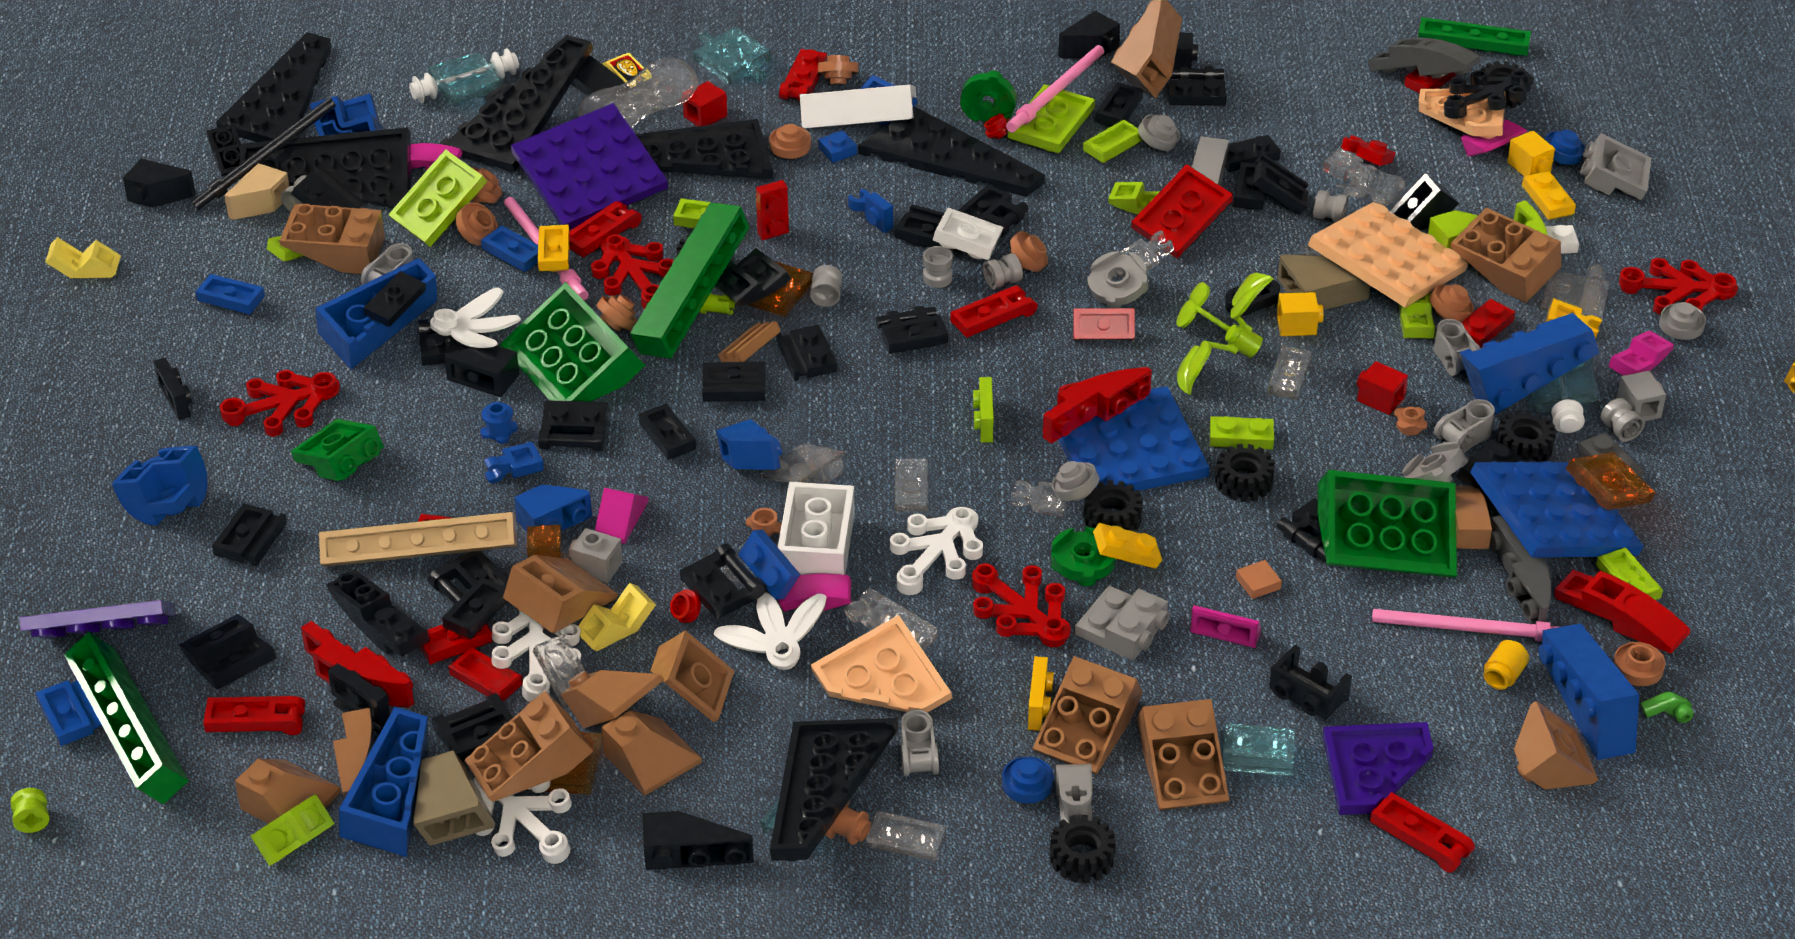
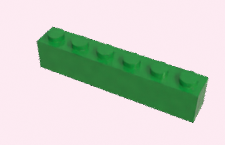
M710 202L705 212L701 215L699 222L687 238L678 256L674 259L672 266L660 282L655 294L647 303L644 312L633 326L630 334L640 354L669 359L673 357L750 228L741 206Z
M88 632L64 656L135 787L161 804H164L189 780L116 649L91 632Z

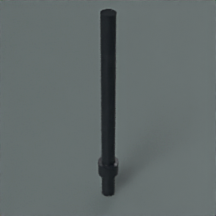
M330 97L223 178L220 180L216 178L208 184L209 188L191 201L193 206L199 211L214 198H221L228 192L227 189L249 173L258 163L261 164L334 109L336 104Z

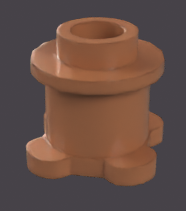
M848 801L825 836L832 839L835 834L847 838L849 844L855 845L858 841L866 839L871 829V822L868 821L869 814L866 811L859 813L849 808Z

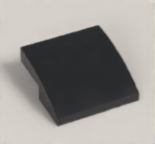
M755 248L737 265L730 260L714 287L735 304L742 306L769 296L786 285L792 278L785 269Z
M239 614L179 644L181 651L191 664L217 690L276 659L273 647L259 638L254 625Z

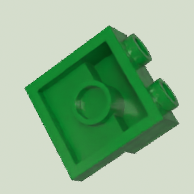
M337 418L290 452L295 462L314 466L319 477L340 481L353 474L359 465L377 457L381 449L384 448V445L374 425Z

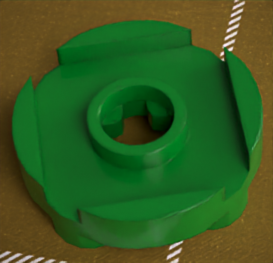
M992 70L988 73L976 74L964 83L961 91L960 106L965 115L975 122H978V119L987 122L998 114H1003L1005 118L1010 119L1016 107L1018 97L1013 85L1003 78L1000 72ZM984 96L992 97L994 99L993 103L989 100L984 101Z
M1085 527V532H1074V528L1066 529L1059 533L1052 542V569L1067 579L1077 581L1082 586L1094 585L1097 580L1109 575L1116 565L1115 558L1100 555L1093 534L1095 529L1093 527ZM1085 553H1090L1089 556H1080V555H1078V554H1082V555H1083V554H1085Z

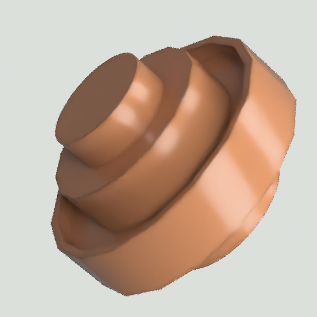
M830 55L827 56V61L818 63V74H822L824 79L830 80V85H846L847 80L852 79V75L859 74V64L849 62V56Z
M786 124L770 134V150L776 156L785 159L802 157L811 149V135L802 127L795 124Z
M471 167L488 181L472 201L475 203H496L503 194L501 187L498 185L499 180L487 169Z
M479 203L465 205L456 215V225L462 237L469 243L477 246H482L481 239L498 228L492 212Z
M1020 231L1011 238V253L1018 257L1022 269L1040 272L1047 266V250L1044 243L1037 236Z
M1438 285L1430 294L1429 300L1431 305L1443 319H1455L1462 322L1473 313L1474 307L1468 292L1460 285Z
M622 294L618 297L612 295L610 298L602 296L596 304L597 308L602 312L600 318L617 331H620L622 327L632 331L633 326L638 321L634 317L636 311L633 309L635 304Z
M1629 642L1621 645L1616 650L1613 661L1630 684L1635 686H1650L1657 683L1663 676L1666 664L1664 655L1657 648L1642 642Z

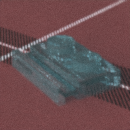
M1225 723L1224 770L1293 776L1295 729Z

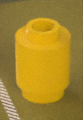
M1504 640L1500 642L1484 665L1483 677L1487 684L1498 690H1504L1512 686L1529 663L1530 657L1527 650L1521 643L1516 641Z

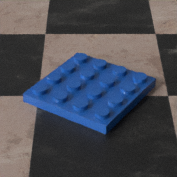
M1168 386L1151 389L1150 394L1145 399L1136 402L1123 413L1117 414L1106 422L1100 417L1095 416L1091 421L1084 423L1071 431L1069 435L1059 439L1068 461L1091 463L1098 472L1099 482L1102 481L1104 485H1107L1108 480H1113L1114 485H1118L1119 481H1123L1124 487L1131 484L1134 486V491L1209 477L1210 467Z
M1475 462L1470 472L1532 558L1598 557L1625 547L1633 556H1639L1644 547L1634 531L1627 525L1618 513V510L1611 504L1602 492V489L1580 462Z

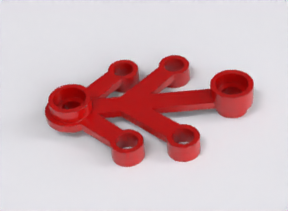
M618 234L610 235L602 240L600 244L601 252L603 253L602 258L591 264L592 276L596 279L606 278L603 282L605 294L616 296L622 292V285L629 274L641 290V305L645 309L659 285L651 284L642 271L665 277L674 260L670 258L662 259L664 257L663 245L659 242H650L646 246L631 244L624 236ZM630 255L647 257L650 261L635 259ZM613 261H619L620 264L614 275L608 277L610 274L609 267Z
M1663 258L1652 259L1649 268L1650 274L1656 277L1667 276L1670 279L1645 277L1644 272L1636 267L1623 268L1619 277L1621 290L1627 294H1635L1641 288L1672 290L1664 296H1657L1655 298L1653 311L1661 315V311L1666 306L1675 304L1693 292L1703 293L1696 298H1688L1685 302L1692 304L1702 311L1705 305L1715 299L1726 300L1733 298L1738 291L1736 279L1728 273L1712 275L1701 268L1694 260L1682 261L1679 271L1669 265L1668 261ZM1696 277L1701 281H1695L1693 278Z
M282 370L276 374L277 385L266 383L260 378H253L246 383L247 395L254 399L261 398L264 395L272 397L247 404L239 398H228L220 404L221 417L228 425L238 426L244 422L248 415L277 407L274 413L263 421L265 434L274 437L283 433V421L296 404L301 400L308 399L303 407L298 408L294 412L296 426L306 428L314 423L313 413L321 402L335 397L340 392V382L330 372H320L309 378L294 374L291 370ZM295 386L301 387L297 390L292 389Z
M983 563L973 570L972 588L976 592L982 594L994 592L1010 604H993V601L988 597H978L973 602V614L977 618L998 617L996 619V632L1002 637H1010L1012 635L1039 636L1041 642L1048 647L1062 646L1069 638L1071 633L1070 624L1061 618V603L1065 600V587L1062 584L1050 583L1045 588V600L1049 603L1048 616L1037 609L1038 586L1042 583L1041 568L1029 565L1023 569L1022 582L1025 585V599L998 578V572L991 564ZM1015 618H1028L1033 623H1016Z

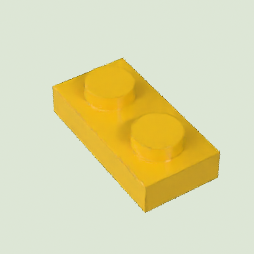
M1550 171L1523 177L1522 187L1548 220L1575 214L1576 204Z
M569 225L539 226V271L557 272L569 270Z
M1099 523L1093 531L1100 555L1154 569L1162 561L1155 537L1146 533L1141 534L1125 530L1119 526H1110Z
M1034 656L1028 708V730L1040 731L1043 717H1047L1051 708V697H1047L1046 692H1053L1054 672L1048 671V657Z

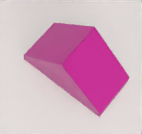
M604 488L595 531L620 538L621 543L625 544L648 503V497Z

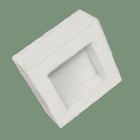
M1573 225L1545 226L1548 236L1561 241V254L1578 253L1579 242Z

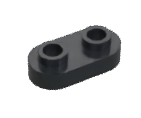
M1272 280L1257 295L1241 317L1277 303L1280 293L1279 283L1276 280ZM1240 286L1232 288L1226 293L1225 309L1230 314L1231 309L1234 307L1232 299Z

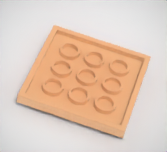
M1375 202L1366 205L1312 235L1308 243L1309 247L1403 307H1407L1429 294L1436 286L1443 285L1466 271L1469 264L1454 249L1445 248L1432 235L1421 232L1413 227L1408 220L1397 217L1389 212L1384 205Z

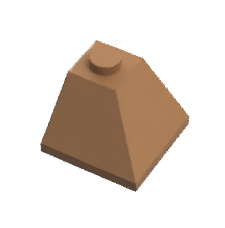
M685 630L658 647L650 671L653 674H661L664 683L712 722H716L719 720L734 670Z
M599 670L587 674L586 671H582L568 681L571 687L565 690L561 696L581 726L587 728L617 718L664 679L661 674Z
M1538 701L1533 702L1529 707L1514 748L1519 762L1517 769L1520 775L1527 782L1533 781L1545 790L1588 785L1597 782L1598 777L1578 729Z
M630 710L601 726L604 755L644 796L702 763V758L659 717Z
M258 758L235 780L241 810L268 824L314 794L318 796L326 808L341 793V787L283 759Z

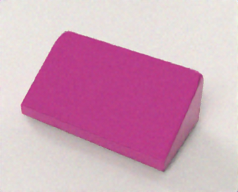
M1504 119L1502 136L1485 139L1480 136L1466 134L1461 137L1467 156L1472 157L1508 144L1511 139L1528 132L1521 126Z
M1195 605L1192 608L1191 633L1256 648L1261 635L1259 621Z

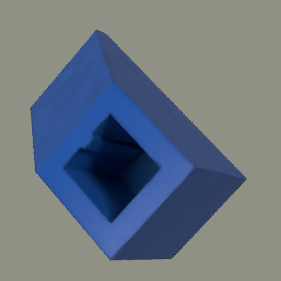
M752 419L716 430L721 457L733 469L776 470L781 468L779 456L782 455V449L778 439L772 437L764 427L761 428Z
M542 484L514 497L517 522L536 543L592 517L590 493L584 489Z

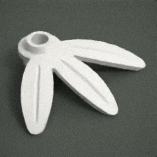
M493 288L472 300L457 312L451 309L435 311L434 317L430 320V327L439 335H452L455 340L466 346L489 348L498 345L497 341L478 333L505 329L518 323L521 318L517 315L477 319L490 311L502 297L503 290Z
M765 592L757 599V613L766 634L746 626L726 625L718 627L714 631V636L725 644L738 649L766 653L769 663L780 670L791 669L800 658L801 651L798 642L810 631L821 616L827 597L820 593L807 599L797 608L788 626L785 627L784 617L779 604L769 593ZM789 649L785 654H778L780 650Z

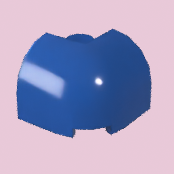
M370 93L342 101L338 96L331 97L336 107L315 122L319 136L383 130V126L379 122L373 96ZM326 99L310 103L311 110L316 108Z
M197 445L159 449L158 453L160 456L151 458L142 464L139 460L131 463L112 483L118 500L125 511L138 521L157 526L167 515L174 516L183 512L186 507L200 506L206 496L208 482L206 467Z

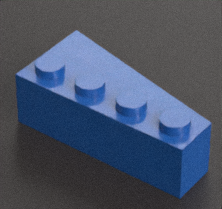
M418 258L315 308L318 334L350 369H353L437 301L436 275ZM400 271L424 282L426 291L390 327L364 315V306Z
M1574 313L1539 324L1536 330L1527 333L1522 330L1513 333L1510 339L1497 343L1493 340L1484 343L1482 349L1476 351L1467 349L1460 352L1474 397L1490 402L1495 409L1494 415L1599 354L1593 330Z
M1581 623L1543 630L1542 644L1538 648L1540 660L1546 666L1596 760L1636 753L1639 693Z
M394 707L339 808L340 837L407 857L415 814L421 760L425 759L428 744V716Z

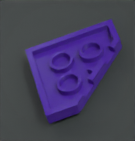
M1427 722L1323 727L1322 738L1339 815L1371 814L1391 792L1395 794L1432 758L1434 747Z

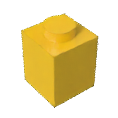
M1530 131L1510 140L1507 163L1523 176L1551 171L1555 148L1535 131Z
M1279 293L1277 321L1280 336L1317 335L1318 323H1323L1324 311L1323 305H1318L1316 293Z

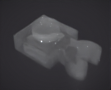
M1340 148L1323 161L1322 171L1346 182L1352 178L1355 179L1358 185L1367 187L1369 178L1375 180L1377 177L1376 167L1363 165L1362 158Z
M1158 231L1152 235L1151 241L1148 243L1141 238L1120 251V255H1129V252L1138 255L1144 261L1148 271L1159 264L1158 256L1170 254L1174 247L1171 240L1160 244L1166 239L1164 232Z
M1017 480L1015 482V492L1011 493L1012 505L1026 506L1029 504L1032 505L1031 512L1059 517L1064 516L1068 501L1058 499L1052 489V483L1039 481L1038 486L1035 487L1026 481Z

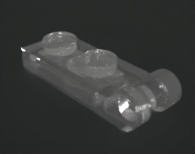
M868 588L860 595L858 602L852 601L844 609L849 620L854 623L861 622L872 630L899 615L922 650L938 638V629L871 588Z

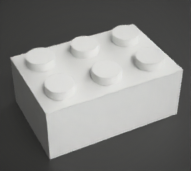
M789 482L778 548L801 575L822 573L846 574L855 515L854 486Z

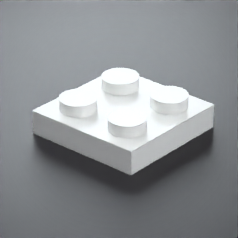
M947 208L935 230L933 241L939 242L941 246L947 249H958L967 252L972 258L989 260L1000 239L1003 227Z

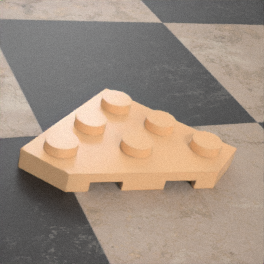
M1449 88L1420 89L1419 112L1471 136L1491 139L1503 135L1505 108L1497 111L1488 109V98L1468 105L1465 117L1453 119L1444 116V102L1447 101L1448 96L1456 94H1451ZM1504 91L1505 103H1506V91ZM1463 93L1458 95L1465 97L1473 93Z
M899 615L811 664L814 675L828 696L904 712L916 709L927 713L952 699L951 691Z

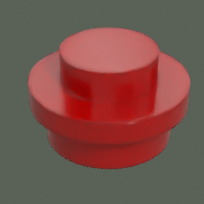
M1003 114L990 118L984 124L987 138L994 137L995 139H1000L1008 133L1006 124L1010 119L1005 118Z
M682 590L672 597L670 611L678 621L691 623L696 620L700 613L701 601L695 591Z

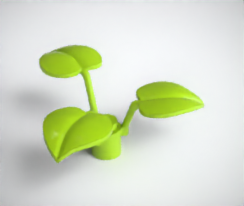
M1252 273L1242 282L1232 299L1234 307L1231 309L1230 315L1240 325L1234 324L1231 327L1201 308L1210 294L1208 284L1200 282L1195 286L1189 296V300L1184 303L1178 314L1177 326L1186 328L1198 312L1227 331L1225 340L1228 341V345L1203 341L1200 346H1193L1182 360L1177 372V382L1182 391L1191 395L1193 383L1209 358L1212 348L1229 351L1234 355L1240 352L1248 358H1252L1258 352L1263 338L1252 331L1253 328L1246 324L1241 315L1274 278L1261 273Z

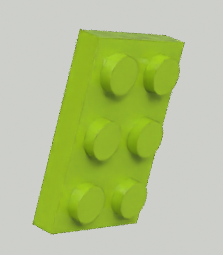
M1044 84L1028 104H1030L1035 98H1037L1050 85ZM1062 90L1036 113V117L1031 122L1023 124L1015 132L1008 131L1007 138L1059 154L1095 109V99Z
M445 149L388 215L428 247H431L455 220L458 211L469 204L488 181L480 173Z

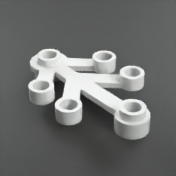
M957 507L950 510L947 516L927 519L922 514L909 516L907 529L912 535H922L926 531L944 530L940 534L909 538L904 533H896L890 537V550L894 554L903 555L908 551L926 549L913 565H905L897 573V589L905 595L919 593L923 589V573L941 553H943L946 562L947 577L954 580L963 578L966 573V563L963 559L958 558L953 540L957 536L962 538L963 555L969 560L981 558L983 555V543L975 538L974 530L978 525L977 513L967 507Z
M519 611V616L510 622L501 621L493 625L492 640L498 644H507L512 640V635L525 627L529 628V633L509 647H495L492 651L491 662L496 668L505 669L512 664L514 659L529 650V674L523 680L522 695L527 701L531 702L544 691L550 694V681L543 673V650L559 661L562 668L570 671L580 667L581 653L576 648H563L543 633V627L522 611ZM570 624L554 634L560 637L562 644L574 646L580 641L581 630L576 624Z
M475 777L474 782L492 815L495 801L492 802L487 797ZM547 781L529 789L535 793H542L550 787L551 782ZM555 789L549 796H514L512 794L496 800L503 806L499 833L495 834L491 841L493 849L498 856H508L515 850L513 837L517 820L540 842L539 849L546 862L557 864L567 859L570 854V846L566 836L558 831H550L530 812L553 810L555 813H564L568 811L572 801L565 789ZM558 799H565L561 803H555ZM494 828L477 832L476 834L485 836L490 834ZM502 842H508L507 845L499 847Z

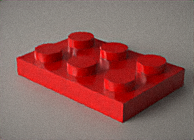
M1186 164L1131 221V228L1178 259L1233 201V194Z

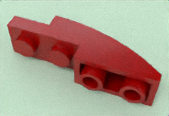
M1148 367L1113 371L1086 379L1057 394V406L1043 414V438L1052 444L1060 438L1069 435L1071 431L1084 423L1091 421L1095 416L1100 417L1106 422L1117 414L1123 413L1128 407L1145 399L1150 394L1152 370Z
M1573 569L1554 589L1557 600L1611 620L1613 631L1650 644L1671 654L1690 634V628L1661 603L1633 585L1601 570L1592 577Z
M312 620L301 627L305 651L313 657L318 677L330 684L328 670L338 663L348 670L356 671L362 679L373 686L381 687L388 695L389 706L409 708L414 705L413 683L410 677L405 672H399L392 667L384 656L376 655L367 647L356 653L349 645L344 646L336 640L328 629H322Z

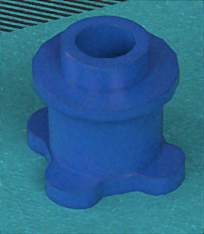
M493 402L483 408L481 413L486 427L480 430L481 437L483 439L490 438L496 440L499 444L507 443L509 436L518 430L517 423L511 421L513 417L512 408L501 402Z

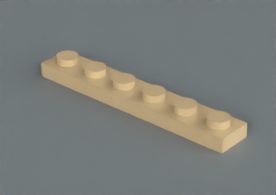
M513 512L319 532L320 565L328 567L517 547L516 515Z

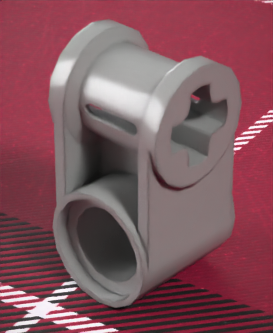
M404 243L389 246L384 253L364 268L361 275V284L364 285L413 261L411 247Z
M1444 319L1438 323L1433 351L1445 366L1447 373L1450 376H1456L1460 371L1465 370L1460 352L1467 349L1476 351L1481 348L1474 342L1460 321Z
M1482 399L1470 401L1460 409L1443 416L1435 426L1434 435L1438 439H1445L1447 442H1457L1465 453L1473 446L1491 437L1495 412L1494 406Z
M915 709L908 711L901 720L903 777H908L910 773L931 771L933 775L939 774L937 743H935L933 720L923 710Z
M1091 764L1055 765L1056 795L1059 798L1060 820L1065 819L1069 823V816L1076 815L1077 820H1081L1082 815H1088V821H1092L1091 801L1093 783Z

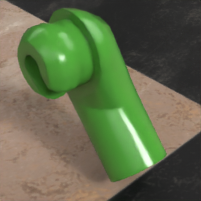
M1664 692L1640 703L1646 718L1665 712L1676 717L1678 722L1686 723L1694 716L1692 704L1688 699L1673 692Z

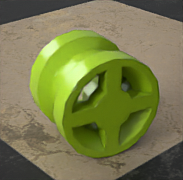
M24 788L14 793L10 800L14 827L23 833H33L44 829L50 820L49 812L46 808V794L37 788Z

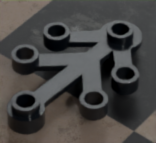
M1479 70L1473 71L1470 74L1471 85H1466V80L1452 79L1449 81V92L1456 95L1448 96L1447 101L1444 102V116L1453 119L1465 117L1468 105L1488 98V109L1502 110L1505 108L1504 91L1509 90L1510 101L1523 102L1527 99V92L1531 90V85L1534 84V77L1524 70L1513 71L1507 77H1488L1486 71ZM1463 93H1473L1465 97L1458 95Z

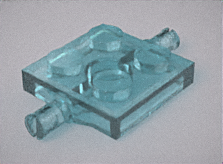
M737 27L731 28L718 37H713L706 31L699 34V41L705 45L693 52L694 61L729 85L745 76H752L759 82L766 79L767 73L759 67L771 59V52L761 43Z

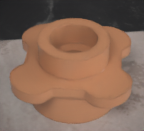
M1399 407L1394 411V416L1398 418L1396 427L1405 435H1417L1428 426L1427 421L1424 420L1425 410L1420 407Z
M759 508L746 519L747 527L752 528V530L763 529L769 537L774 533L779 534L781 531L782 523L778 522L777 513L773 509Z

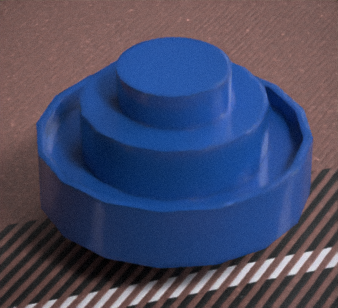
M1562 130L1549 132L1544 140L1555 148L1554 162L1562 165H1574L1582 160L1585 146L1575 132Z
M1031 756L1011 760L1002 772V788L1008 797L1017 802L1026 804L1042 801L1051 794L1054 787L1053 770L1048 763L1039 758Z

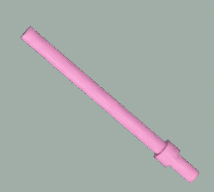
M1100 45L1095 46L1030 104H1024L1018 109L1016 116L1006 124L1007 130L1015 132L1023 124L1031 122L1043 106L1104 54L1103 47Z
M513 197L506 198L504 205L531 240L538 245L539 229ZM573 269L557 271L562 284L566 282L583 300L588 298L589 294L582 286L581 278Z
M1373 609L1372 622L1531 637L1537 642H1542L1543 630L1558 628L1557 626H1550V622L1536 621V624L1382 609Z

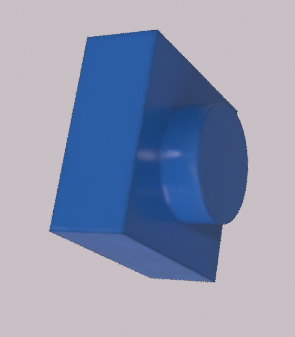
M843 130L818 139V148L832 163L857 154V145Z

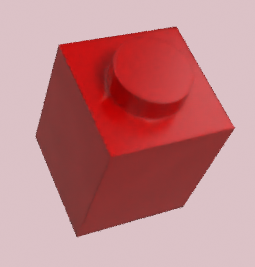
M709 81L682 94L684 118L696 126L711 125L728 116L726 92Z
M1375 361L1367 371L1363 370L1358 376L1356 387L1359 388L1357 401L1390 416L1405 399L1408 375Z

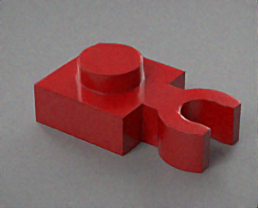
M1351 135L1350 138L1344 137L1341 145L1342 149L1356 153L1355 156L1379 166L1393 163L1396 152L1387 149L1388 145L1381 141L1371 140V142L1367 143L1354 135Z

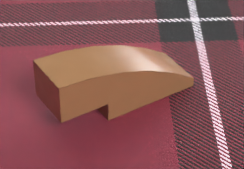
M1456 486V549H1489L1492 527L1482 491L1473 486Z
M370 708L342 713L346 738L333 741L344 799L375 744Z

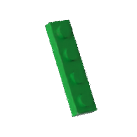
M1421 17L1418 38L1438 39L1464 48L1479 49L1484 52H1502L1514 56L1528 55L1531 31Z

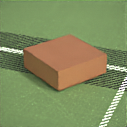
M1266 560L1236 570V579L1252 599L1281 589L1282 580Z

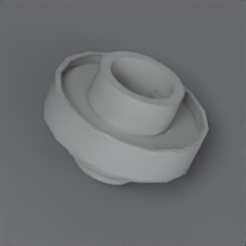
M1147 115L1138 127V133L1141 138L1154 149L1172 150L1180 139V133L1173 120L1166 115Z
M1690 303L1670 304L1661 311L1659 326L1670 337L1680 340H1691L1701 336L1704 332L1706 317L1700 309Z
M1070 461L1060 467L1051 486L1058 499L1062 501H1076L1087 497L1098 485L1100 477L1095 466L1091 463Z

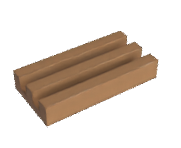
M773 321L770 324L769 322H764L762 325L761 323L753 325L718 354L721 362L746 361L780 333L781 329L777 321Z

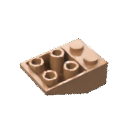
M1152 0L1147 5L1145 13L1138 23L1132 27L1129 36L1123 45L1116 50L1111 61L1131 85L1143 89V92L1154 98H1157L1172 76L1182 17L1168 0Z
M294 204L279 242L281 246L339 272L362 274L364 268L378 258L385 240L381 210Z
M1485 208L1451 242V248L1500 291L1525 303L1562 267L1561 241L1489 208Z
M533 555L512 566L503 598L554 634L585 617L593 604L603 607L616 600L618 593L569 559Z
M1073 656L1032 748L1033 751L1067 764H1091L1092 773L1097 775L1130 723L1143 693L1138 680Z
M544 691L536 699L529 702L513 719L505 723L484 744L477 747L465 761L487 797L494 802L568 774L594 750L571 716Z
M1212 699L1142 707L1137 722L1142 751L1158 809L1167 810L1229 802Z

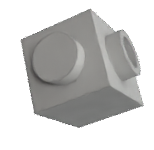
M1644 371L1621 376L1617 398H1624L1632 406V411L1638 412L1645 421L1662 417L1666 393L1661 383L1656 381L1652 373Z
M585 528L578 539H574L569 547L568 555L572 562L599 581L607 584L623 563L621 539Z

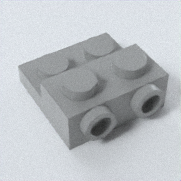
M1600 133L1595 142L1590 141L1583 152V157L1587 159L1580 170V174L1585 176L1584 183L1592 189L1610 195L1617 188L1626 195H1632L1642 200L1648 190L1652 158Z
M1109 585L1075 625V635L1134 661L1142 650L1146 651L1150 647L1156 632L1166 627L1170 618V612L1167 611L1168 601L1139 588L1134 595H1130Z

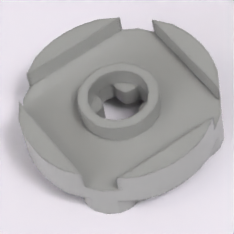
M1119 251L1109 252L1095 260L1090 267L1091 273L1087 280L1090 292L1097 301L1106 304L1108 308H1120L1122 305L1131 303L1149 289L1146 265L1134 253L1129 252V255H1120ZM1116 275L1120 278L1125 276L1121 281H1113V277Z
M1444 442L1430 448L1433 454L1423 458L1420 453L1406 464L1402 473L1405 478L1451 482L1453 479L1451 474L1466 465L1468 458L1457 442Z

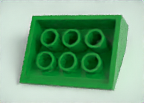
M566 282L499 344L503 348L517 352L518 366L543 394L553 401L591 402L622 388L646 366Z
M1328 470L1318 482V519L1327 565L1450 578L1457 576L1456 483Z

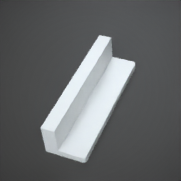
M899 85L801 94L802 127L807 129L912 119V98H916V86Z

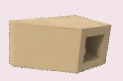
M258 163L225 194L229 219L236 220L275 212L283 204L281 193L289 187L287 172Z

